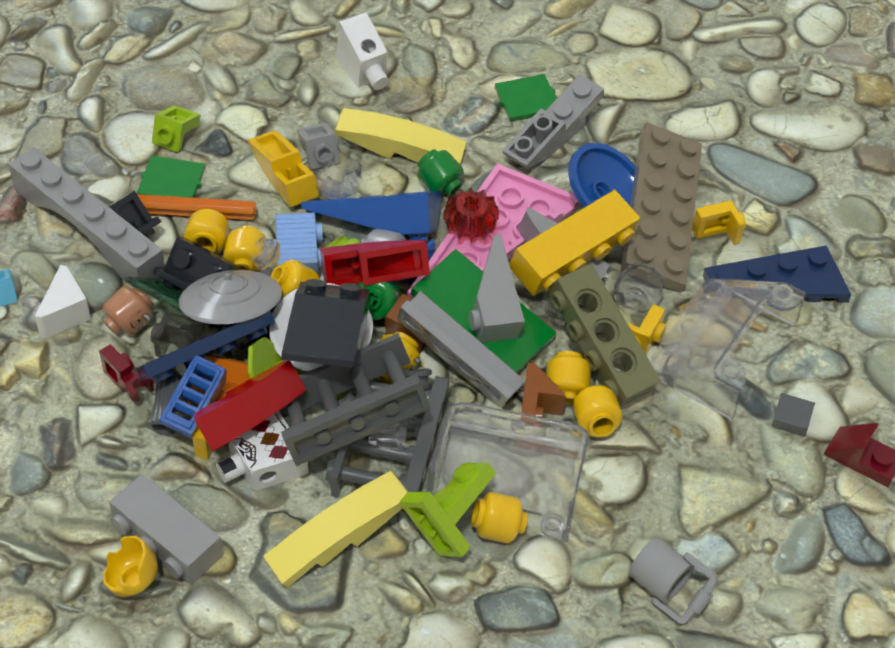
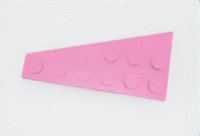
M496 164L429 260L430 271L455 249L483 271L494 235L498 234L502 236L509 260L513 257L516 248L526 243L518 228L528 207L554 222L560 223L579 209L581 205L572 193ZM426 275L417 277V279L414 281L410 289L407 291V296L414 298L410 294L412 287L415 286Z

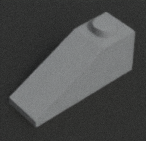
M501 234L494 235L474 305L468 314L470 329L476 331L477 339L481 343L518 339L525 322Z

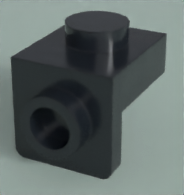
M135 190L108 206L147 238L156 233L153 227L161 223L158 216L154 218L150 216Z

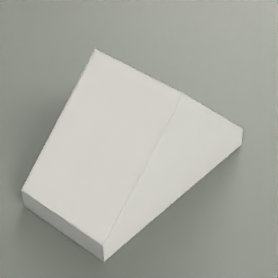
M60 265L35 315L41 338L47 339L91 320L87 299L67 266Z

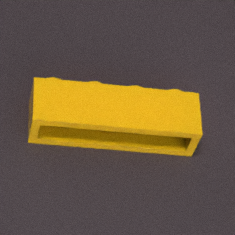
M613 190L516 248L509 263L510 269L533 296L544 289L549 292L558 278L586 266L593 259L596 261L603 259L611 251L612 247L617 244L620 246L627 244L635 236L636 232L634 229L641 218L616 190Z

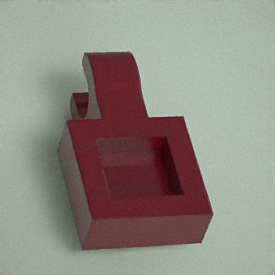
M111 344L99 351L103 372L123 393L127 392L128 397L136 403L140 401L138 391L136 390L138 387H146L151 393L155 391L152 378L141 381L139 374L132 372L135 370V367L126 353L120 354Z

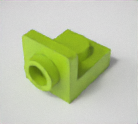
M176 105L155 114L152 143L174 152L180 151L184 134L199 126L201 114Z

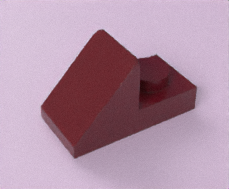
M868 423L840 426L826 448L824 455L889 488L895 477V449L874 439L879 424Z

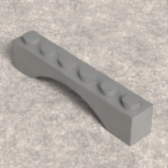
M31 148L8 164L14 190L33 206L51 209L74 224L101 251L117 274L132 287L137 286L144 292L162 279L153 273L155 267H165L162 249L37 149Z

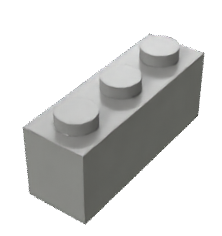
M143 474L139 475L109 501L112 513L111 522L116 530L124 536L129 534L131 536L137 535L154 551L156 557L163 562L167 572L176 579L181 577L192 585L223 557L221 537Z

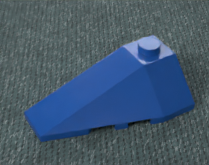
M440 191L399 193L390 196L374 195L359 198L311 200L301 202V208L375 229H385L402 235L408 234L409 240H419L422 237H428V233L437 231L442 195Z

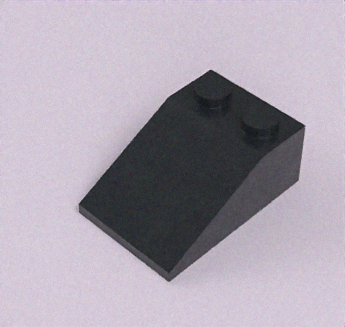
M309 279L305 282H300L292 305L281 360L354 368L367 328L370 289H362L360 285L354 283H344L340 286L327 285L325 281L319 279Z

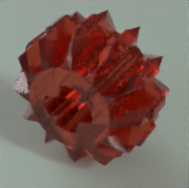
M470 187L468 192L458 189L455 196L448 197L443 219L445 224H447L448 233H456L458 240L468 237L472 243L474 238L478 237L485 241L488 233H494L497 220H499V210L494 196H486L484 189L474 192L472 187Z

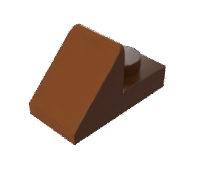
M528 363L518 438L520 440H533L534 427L541 428L543 413L563 415L565 409V393L535 363Z

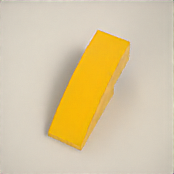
M277 130L248 139L249 147L263 172L278 194L290 207L319 197L315 174L302 163L300 151Z

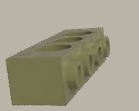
M592 263L555 281L549 291L551 304L557 312L562 314L567 323L570 337L579 343L584 352V359L590 363L591 370L597 374L601 381V386L612 390L617 397L620 407L651 392L661 382V379ZM578 303L586 305L590 313L581 310ZM595 332L603 334L607 342L599 340ZM613 361L620 363L624 368V372L618 371L614 367Z

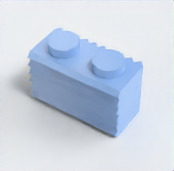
M315 212L275 214L277 266L293 259L310 267L318 274V268H322L320 248H317V243H323L322 223H315Z

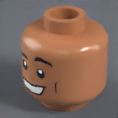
M123 286L104 303L103 312L107 317L103 322L115 335L122 331L128 336H133L153 318L151 307L154 304L137 286L133 288Z

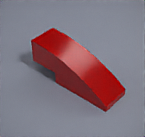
M425 240L381 241L320 248L323 276L326 283L341 285L344 283L362 282L366 286L380 282L430 275L427 243Z
M284 360L225 392V397L195 412L194 420L213 452L278 412L305 392L306 387L292 362Z

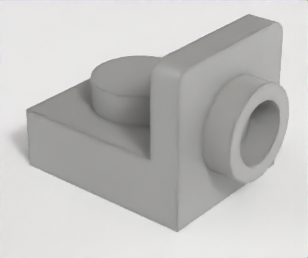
M327 122L297 129L299 141L306 150L308 164L311 169L340 162L336 134Z

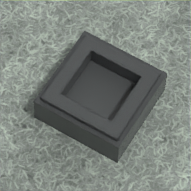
M781 393L771 426L806 436L815 402Z

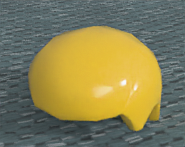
M137 535L122 537L120 539L121 548L113 553L108 552L106 555L107 567L103 573V583L107 589L118 597H131L141 593L154 581L158 572L157 557L154 551Z

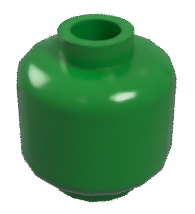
M433 149L425 154L417 164L419 167L417 177L428 191H440L441 195L447 194V196H452L463 185L461 179L464 175V169L446 150L437 151Z
M395 281L380 282L366 286L362 282L358 284L362 289H370L368 309L372 320L385 318L401 297L399 286Z

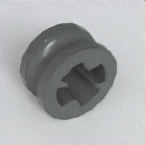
M420 367L403 368L406 378L417 374L423 389L432 387V383L428 381V377L432 375L431 369Z

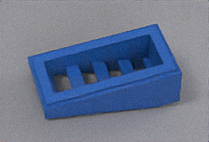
M196 355L163 411L159 423L192 438L198 428L194 420V413L214 403L226 384V369ZM193 385L205 391V395L191 389V386ZM186 398L199 406L196 408L182 400ZM179 410L192 416L191 421L174 414L175 411Z

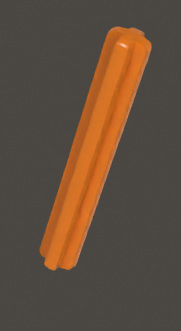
M137 194L149 214L191 217L194 212L200 209H213L223 214L226 219L254 220L257 213V205L254 201Z

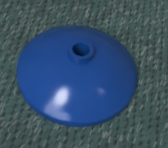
M601 143L585 144L574 152L569 161L568 176L572 192L582 208H585L613 190H616L630 206L636 166L628 157L611 146Z

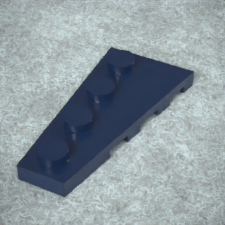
M827 245L706 267L703 272V278L713 301H757V297H769L774 299V302H787L788 298H806L807 302H821L822 298H836L837 303H849L851 293Z
M271 311L257 318L236 323L217 331L215 334H211L183 348L137 367L136 370L141 381L152 377L153 382L157 383L174 375L171 369L184 363L187 369L196 355L204 358L203 354L214 349L219 355L237 347L234 341L246 335L250 341L268 333L266 326L275 322Z

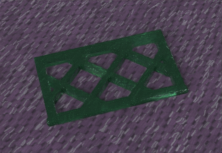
M127 277L125 279V282L182 312L179 307V298L182 291L169 288L161 280L155 278ZM203 323L208 327H229L234 325Z

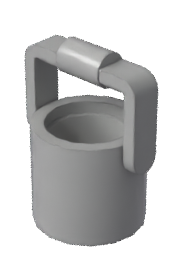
M659 537L652 539L641 550L633 561L628 573L629 576L654 595L651 601L680 624L689 623L696 613L700 615L713 597L711 592L719 582L718 575L693 555L686 552L682 556ZM694 567H696L709 577V580L703 588L700 587L687 605L688 609L681 616L666 603L680 592L690 578Z

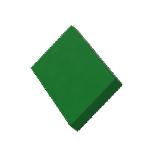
M455 249L430 271V275H426L413 286L410 294L415 297L421 291L477 339L476 331L470 329L468 314L473 308L483 271ZM520 303L525 322L518 339L482 343L517 374L556 336V332L522 303Z

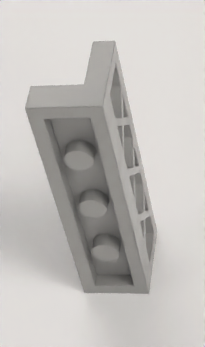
M421 291L411 302L407 300L400 308L397 320L501 409L524 384L525 380Z

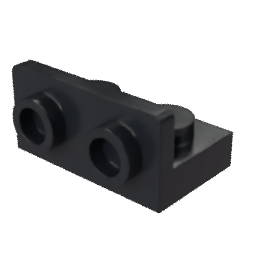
M177 237L165 267H155L153 273L163 278L162 283L165 286L175 290H185L200 278L217 272L235 270L237 265L185 237Z

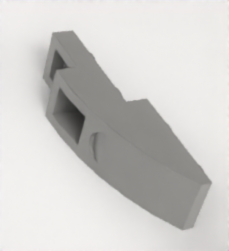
M579 74L546 111L541 108L502 150V153L526 169L544 161L559 150L586 124V115L603 98L604 88Z

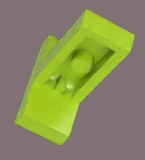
M467 462L460 465L454 471V477L444 489L436 493L435 496L431 492H407L399 503L439 556L463 557L471 546L455 524L491 481L496 472L489 462Z

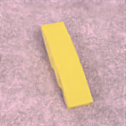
M346 108L342 109L334 130L336 135L388 159L395 152L417 163L429 151L436 149L437 151H448L460 164L467 142L438 129L406 119Z
M389 471L323 510L291 533L263 557L281 584L290 587L314 565L319 564L324 567L351 543L359 546L403 508L399 502L408 491L394 472Z

